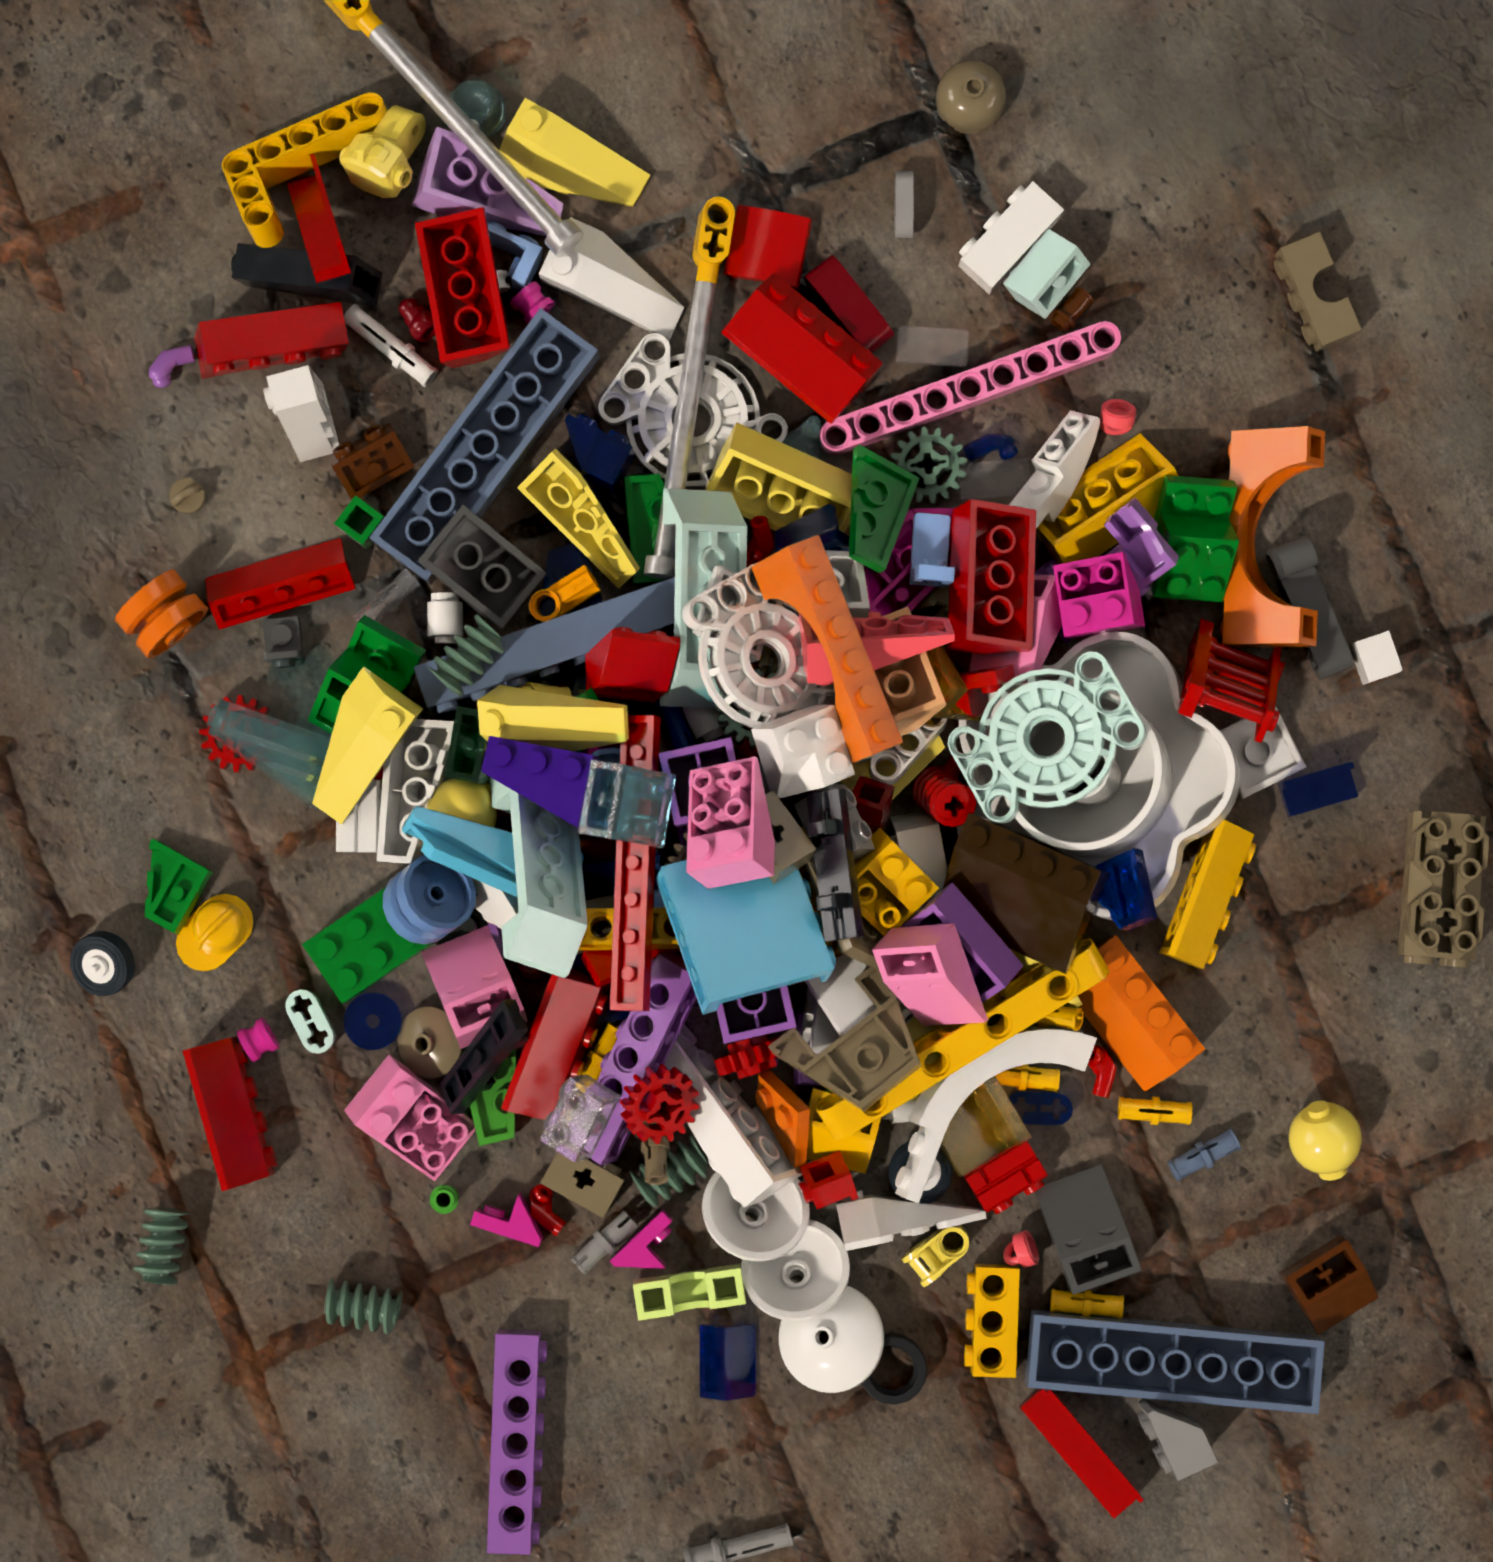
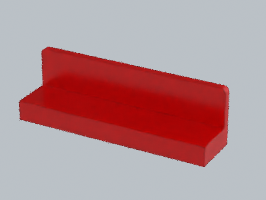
M310 154L315 176L288 183L287 186L316 283L349 274L351 270L315 154Z
M341 538L216 574L205 579L208 605L219 630L356 589L353 576L345 558Z
M1038 1389L1019 1405L1020 1409L1114 1519L1135 1500H1138L1139 1503L1144 1501L1138 1490L1053 1390Z

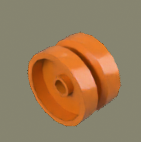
M174 569L162 573L143 586L121 607L115 616L114 621L126 634L133 635L139 633L136 646L149 659L161 655L183 639L203 619L208 611V607L196 594L184 595L187 583Z

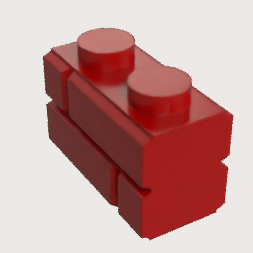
M1021 1137L964 1172L963 1176L985 1212L988 1213L993 1210L995 1214H999L1014 1204L1011 1199L1022 1191L1027 1196L1043 1187L1045 1184L1042 1179L1047 1177L1048 1174L1026 1138Z

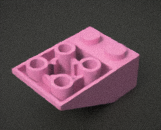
M1034 575L1032 650L1029 652L972 654L969 671L1013 664L1015 677L1028 671L1040 670L1062 627L1054 575Z
M755 756L690 770L686 873L708 889L774 876L775 840L758 758Z
M955 923L891 928L872 949L883 982L923 1026L984 1023L988 1020Z
M488 925L421 952L460 1049L467 1047L503 1000L516 999L520 1015L525 1020V1023L528 1022L522 1002Z
M390 1054L344 1110L355 1126L433 1181L437 1180L476 1131L471 1117L466 1113L451 1114L445 1098L440 1092Z

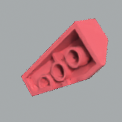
M869 612L868 618L853 617L874 670L955 641V633L949 618L903 615L897 621L881 617L879 612ZM799 613L803 666L807 683H815L821 686L831 685L834 682L825 651L810 624Z

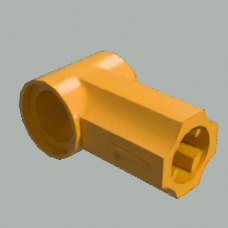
M583 565L547 589L535 592L529 601V610L535 619L546 622L566 615L602 592L587 566ZM552 597L556 603L555 611L549 616H543L540 611L541 602L545 598Z

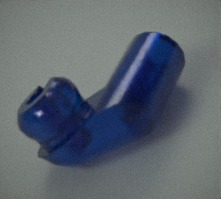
M989 433L963 446L965 454L970 461H974L992 451H999V456L1003 460H1008L1018 454V449L1014 444L1016 440L1011 435Z

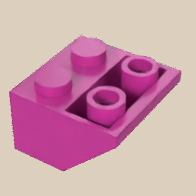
M1125 552L1053 565L1064 637L1081 639L1105 632H1119L1145 627L1140 590Z

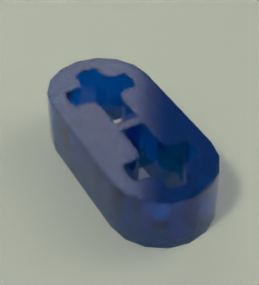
M1015 1091L1007 1096L1003 1106L1006 1116L1018 1124L1061 1125L1070 1119L1073 1112L1070 1099L1058 1092ZM1018 1097H1023V1101L1026 1104L1036 1105L1035 1111H1024L1023 1117H1017V1113L1010 1110V1106L1017 1103ZM1058 1098L1059 1103L1066 1106L1065 1112H1060L1058 1118L1054 1119L1051 1112L1041 1111V1105H1052L1053 1100Z

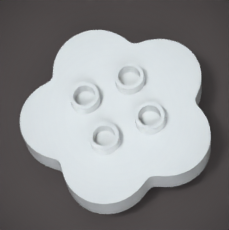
M1116 631L1100 633L1082 640L1072 647L1054 665H1043L1041 669L1065 670L1075 674V664L1082 654L1089 651L1102 654L1111 665L1146 727L1147 734L1144 743L1139 748L1133 750H1126L1117 746L1116 755L1108 774L1099 786L1083 799L1067 806L1048 809L1031 807L1019 802L1016 817L1012 821L1001 825L1109 872L1110 876L1093 915L1109 920H1128L1150 912L1168 896L1179 876L1185 846L1211 832L1229 814L1239 791L1240 769L1232 746L1212 723L1196 713L1193 714L1192 718L1178 713L1182 684L1168 658L1154 644L1143 637ZM1097 659L1088 660L1083 666V674L1088 679L1098 678L1103 671L1102 662ZM1040 676L1037 677V681H1057L1060 676ZM1069 679L1068 685L1074 687V680ZM1018 683L1013 688H1011L1007 693L1010 694L1018 687H1021L1028 683ZM1107 691L1101 698L1102 708L1107 711L1115 710L1121 703L1120 694L1116 691ZM996 692L987 693L988 701L991 700ZM1002 698L994 706L989 719L993 718L996 709L1003 701ZM961 710L959 727L969 726L979 731L982 715L972 718ZM1054 721L1039 723L1034 727L1030 736L1033 750L1041 756H1051L1059 752L1065 743L1063 728ZM1133 722L1124 723L1119 729V737L1123 742H1133L1139 735V728ZM986 727L985 735L989 736L990 727ZM970 733L961 734L959 736L963 753H968L973 750L975 739ZM1105 740L1104 749L1109 750L1110 742ZM1101 757L1097 768L1090 775L1093 779L1101 772L1107 758ZM988 765L978 766L973 773L974 781L978 785L989 783L993 777L992 769ZM1083 782L1077 788L1067 791V798L1078 794L1088 784ZM1020 789L1019 796L1026 798V791ZM1036 794L1035 801H1058L1057 795L1046 796ZM1005 796L996 797L991 803L992 813L997 817L1005 816L1010 810V801ZM976 799V807L973 814L989 819ZM964 824L957 826L958 837Z

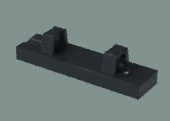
M833 789L806 794L810 821L807 822L808 836L812 837V843L816 847L814 861L819 896H816L817 910L821 911L824 941L832 942L864 937L846 789ZM825 834H836L834 836L825 837Z
M516 999L503 1000L440 1082V1089L451 1114H463L479 1092L490 1090L496 1083L493 1074L512 1050L523 1048L527 1043L528 1037L526 1032L528 1027L520 1015Z

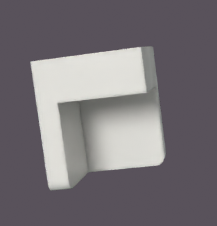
M1389 631L1349 645L1363 685L1402 671V666Z

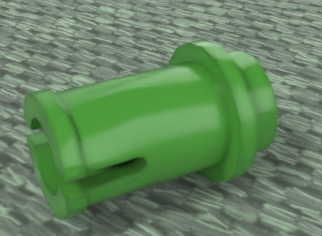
M440 1185L431 1192V1207L440 1214L450 1213L457 1207L459 1193L451 1185ZM440 1193L448 1194L450 1203H443Z

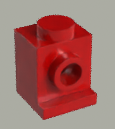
M840 1151L799 1167L804 1180L798 1183L805 1203L813 1201L817 1210L849 1196L852 1201L858 1199L851 1173Z

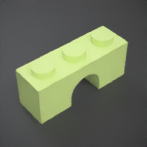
M741 1263L636 1279L633 1282L638 1321L672 1316L677 1312L695 1308H710L711 1310L746 1304Z

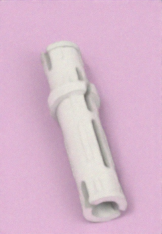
M353 304L344 314L345 324L392 360L393 367L397 370L402 368L421 383L423 387H427L438 373V369L415 352L413 345L410 343L404 344L383 325L360 309L357 304ZM367 325L386 340V343L370 332L365 326ZM394 348H396L400 353H402L409 360H411L415 364V366L410 364L406 359H404L397 352H395Z

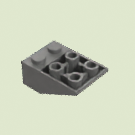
M1102 1164L1045 1183L1043 1187L1035 1191L1066 1283L1073 1295L1142 1271Z

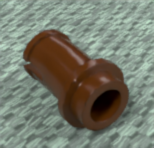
M1077 286L1059 309L1052 311L1051 323L1063 333H1067L1068 330H1074L1076 328L1075 322L1093 304V297L1086 290L1080 289Z

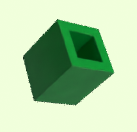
M355 495L334 524L368 550L373 544L369 537L384 519V516Z

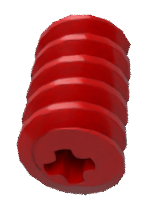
M934 767L926 769L917 776L913 783L912 793L917 805L944 826L955 827L965 823L968 814L975 811L976 799L972 790L947 771L938 770Z

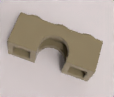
M1317 232L1278 250L1275 254L1274 268L1279 279H1285L1289 287L1288 301L1292 310L1295 313H1300L1304 323L1301 326V330L1306 343L1309 346L1313 344L1315 351L1318 352L1356 336L1362 329L1349 298L1346 297L1337 302H1326L1320 299L1314 291V278L1327 272L1334 265L1321 233Z

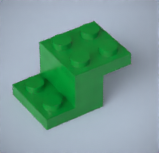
M1165 475L1154 520L1158 523L1156 530L1178 554L1179 559L1174 567L1153 581L1151 591L1154 597L1223 602L1239 544V538L1229 520L1238 488L1234 480Z
M363 615L356 625L347 649L328 668L308 721L332 734L342 696L363 667H366L407 696L416 675L414 666L421 664L426 650Z

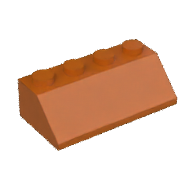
M1110 935L1096 946L1110 972L1105 979L1078 995L1083 1004L1079 1008H1082L1083 1015L1145 1092L1179 1071L1202 1053L1205 1048L1116 935Z

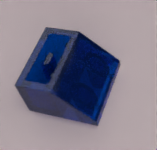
M579 413L577 418L568 414L565 423L584 478L616 495L623 477L626 476L635 458L633 447L628 443L630 439L614 430H610L609 434L599 430L597 427L598 423Z

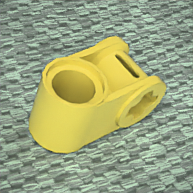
M962 1225L938 1229L928 1238L913 1246L901 1257L903 1263L910 1264L921 1278L920 1284L926 1287L940 1277L948 1267L968 1251V1233ZM949 1232H956L962 1236L963 1242L959 1248L951 1250L943 1245V1237ZM920 1257L924 1260V1262L928 1265L930 1269H928L925 1266V1264L921 1261Z

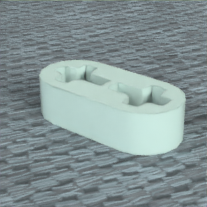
M307 989L292 992L286 1000L285 1008L302 1044L312 1053L319 1054L328 1051L335 1043L336 1034L319 998L314 992ZM299 995L302 999L311 1000L312 1004L307 1007L311 1016L309 1020H307L302 1011L296 1012L293 1006L298 1004L297 997ZM313 1022L317 1030H325L328 1034L324 1039L325 1045L323 1047L319 1043L312 1044L309 1038L314 1035L310 1026Z

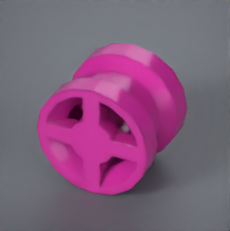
M536 281L525 286L510 302V306L514 310H519L524 315V322L527 325L540 308L548 313L555 305L551 297H545L541 293V286Z
M263 1017L256 1020L253 1027L249 1029L242 1028L236 1031L244 1051L253 1062L261 1059L262 1053L266 1051L273 1052L280 1048L274 1032Z

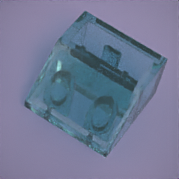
M591 760L578 833L664 848L676 775L628 765Z

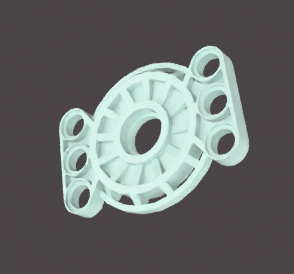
M1089 651L1078 658L1075 664V674L1065 670L1047 668L1028 671L1012 678L999 688L987 703L980 720L979 731L969 726L955 728L948 737V747L984 814L996 823L1005 824L1016 817L1019 802L1031 807L1048 809L1067 806L1083 799L1095 790L1108 774L1116 755L1117 746L1126 750L1139 748L1146 739L1147 731L1109 662L1102 654ZM1091 659H1097L1103 665L1101 675L1095 679H1088L1083 674L1084 664ZM1047 675L1060 676L1057 681H1037L1036 678ZM1069 679L1074 680V687L1068 685ZM1028 680V684L1018 687L1010 694L1007 693L1018 683ZM1110 690L1118 692L1121 697L1119 707L1112 711L1103 709L1101 705L1103 694ZM1002 698L1003 701L996 709L993 718L989 719L994 706ZM1044 721L1058 723L1063 728L1065 734V743L1062 749L1051 756L1037 754L1030 743V736L1034 727ZM1127 722H1133L1139 728L1137 739L1130 743L1123 742L1119 737L1120 727ZM986 727H990L989 736L985 735ZM964 733L972 734L975 739V746L968 753H960L956 748L957 738ZM1105 740L1110 742L1109 750L1104 749ZM1101 757L1107 758L1101 772L1093 779L1090 775L1097 768ZM980 765L990 766L993 772L991 781L985 785H978L973 778L975 769ZM1083 782L1088 784L1078 794L1067 798V791L1077 788ZM1020 789L1026 791V798L1019 796ZM1036 794L1046 796L1057 795L1058 801H1035ZM999 796L1007 797L1011 804L1009 812L1002 817L995 816L991 811L992 801Z

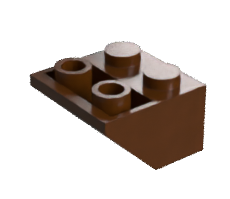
M1340 1235L1279 1272L1317 1335L1379 1298L1367 1270L1348 1239Z

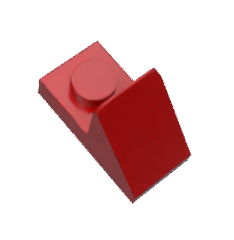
M1012 664L954 673L938 678L937 681L945 697L968 716L975 718L984 713L989 702L987 693L998 691L1003 686L1002 683L1008 682L1015 677V672Z

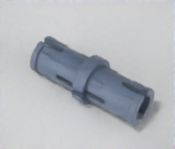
M1230 1128L1205 1143L1201 1141L1195 1143V1148L1172 1160H1168L1167 1164L1174 1178L1179 1182L1181 1179L1204 1167L1207 1170L1214 1167V1162L1237 1150H1241V1146Z

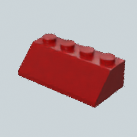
M481 207L416 222V234L440 363L450 368H457L487 361L511 349L485 208Z
M775 273L770 275L752 293L721 332L830 424L866 389L883 365V362L868 349L857 342L842 327L828 318L814 304L810 303Z
M969 499L952 510L950 567H955L954 582L949 586L948 618L955 633V641L947 644V650L979 655L1029 652L1032 650L1036 540L1035 509Z
M572 968L569 975L565 978L551 975L529 1032L528 1041L523 1048L500 1109L547 1121L560 1117V1114L565 1115L572 1101V1095L568 1094L572 1083L579 1080L584 1070L585 1062L581 1061L585 1049L591 1048L597 1036L598 1029L594 1028L598 1015L602 1016L609 1005L610 995L607 992L610 984L597 988L591 976Z
M234 1036L183 1050L221 1191L242 1186L275 1174L273 1167L278 1165L273 1146H267L264 1137V1132L268 1131L266 1118L263 1111L257 1112L254 1098L258 1097L257 1086L253 1076H247L244 1063L248 1062V1055L241 1043H238L237 1037Z

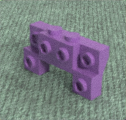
M1136 498L1130 500L1107 518L1104 526L1119 542V545L1105 555L1125 552L1142 597L1149 590L1150 583L1177 564L1179 556L1156 530L1158 523ZM1052 558L1037 569L1035 575H1054L1053 565H1058L1057 561ZM1061 627L1058 635L1067 644L1073 639L1064 637L1063 627Z

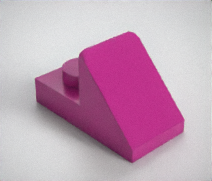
M521 1192L516 1198L510 1218L504 1217L505 1210L490 1205H485L484 1209L477 1208L474 1211L470 1223L472 1226L539 1247L542 1242L543 1235L536 1221L532 1218L530 1209Z
M664 1209L659 1211L611 1257L609 1262L614 1267L666 1268V1263L648 1244L653 1241L655 1245H658L670 1234L672 1230L668 1225L672 1222L673 1218Z

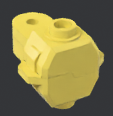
M394 105L386 112L373 132L357 134L350 145L343 148L339 157V162L346 171L351 183L363 191L381 198L397 197L402 188L408 187L412 180L413 171L407 160L424 136L426 129L425 117L421 113Z

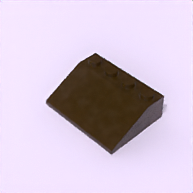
M969 813L954 846L942 889L953 882L1009 949L1067 974L1110 873L981 815Z

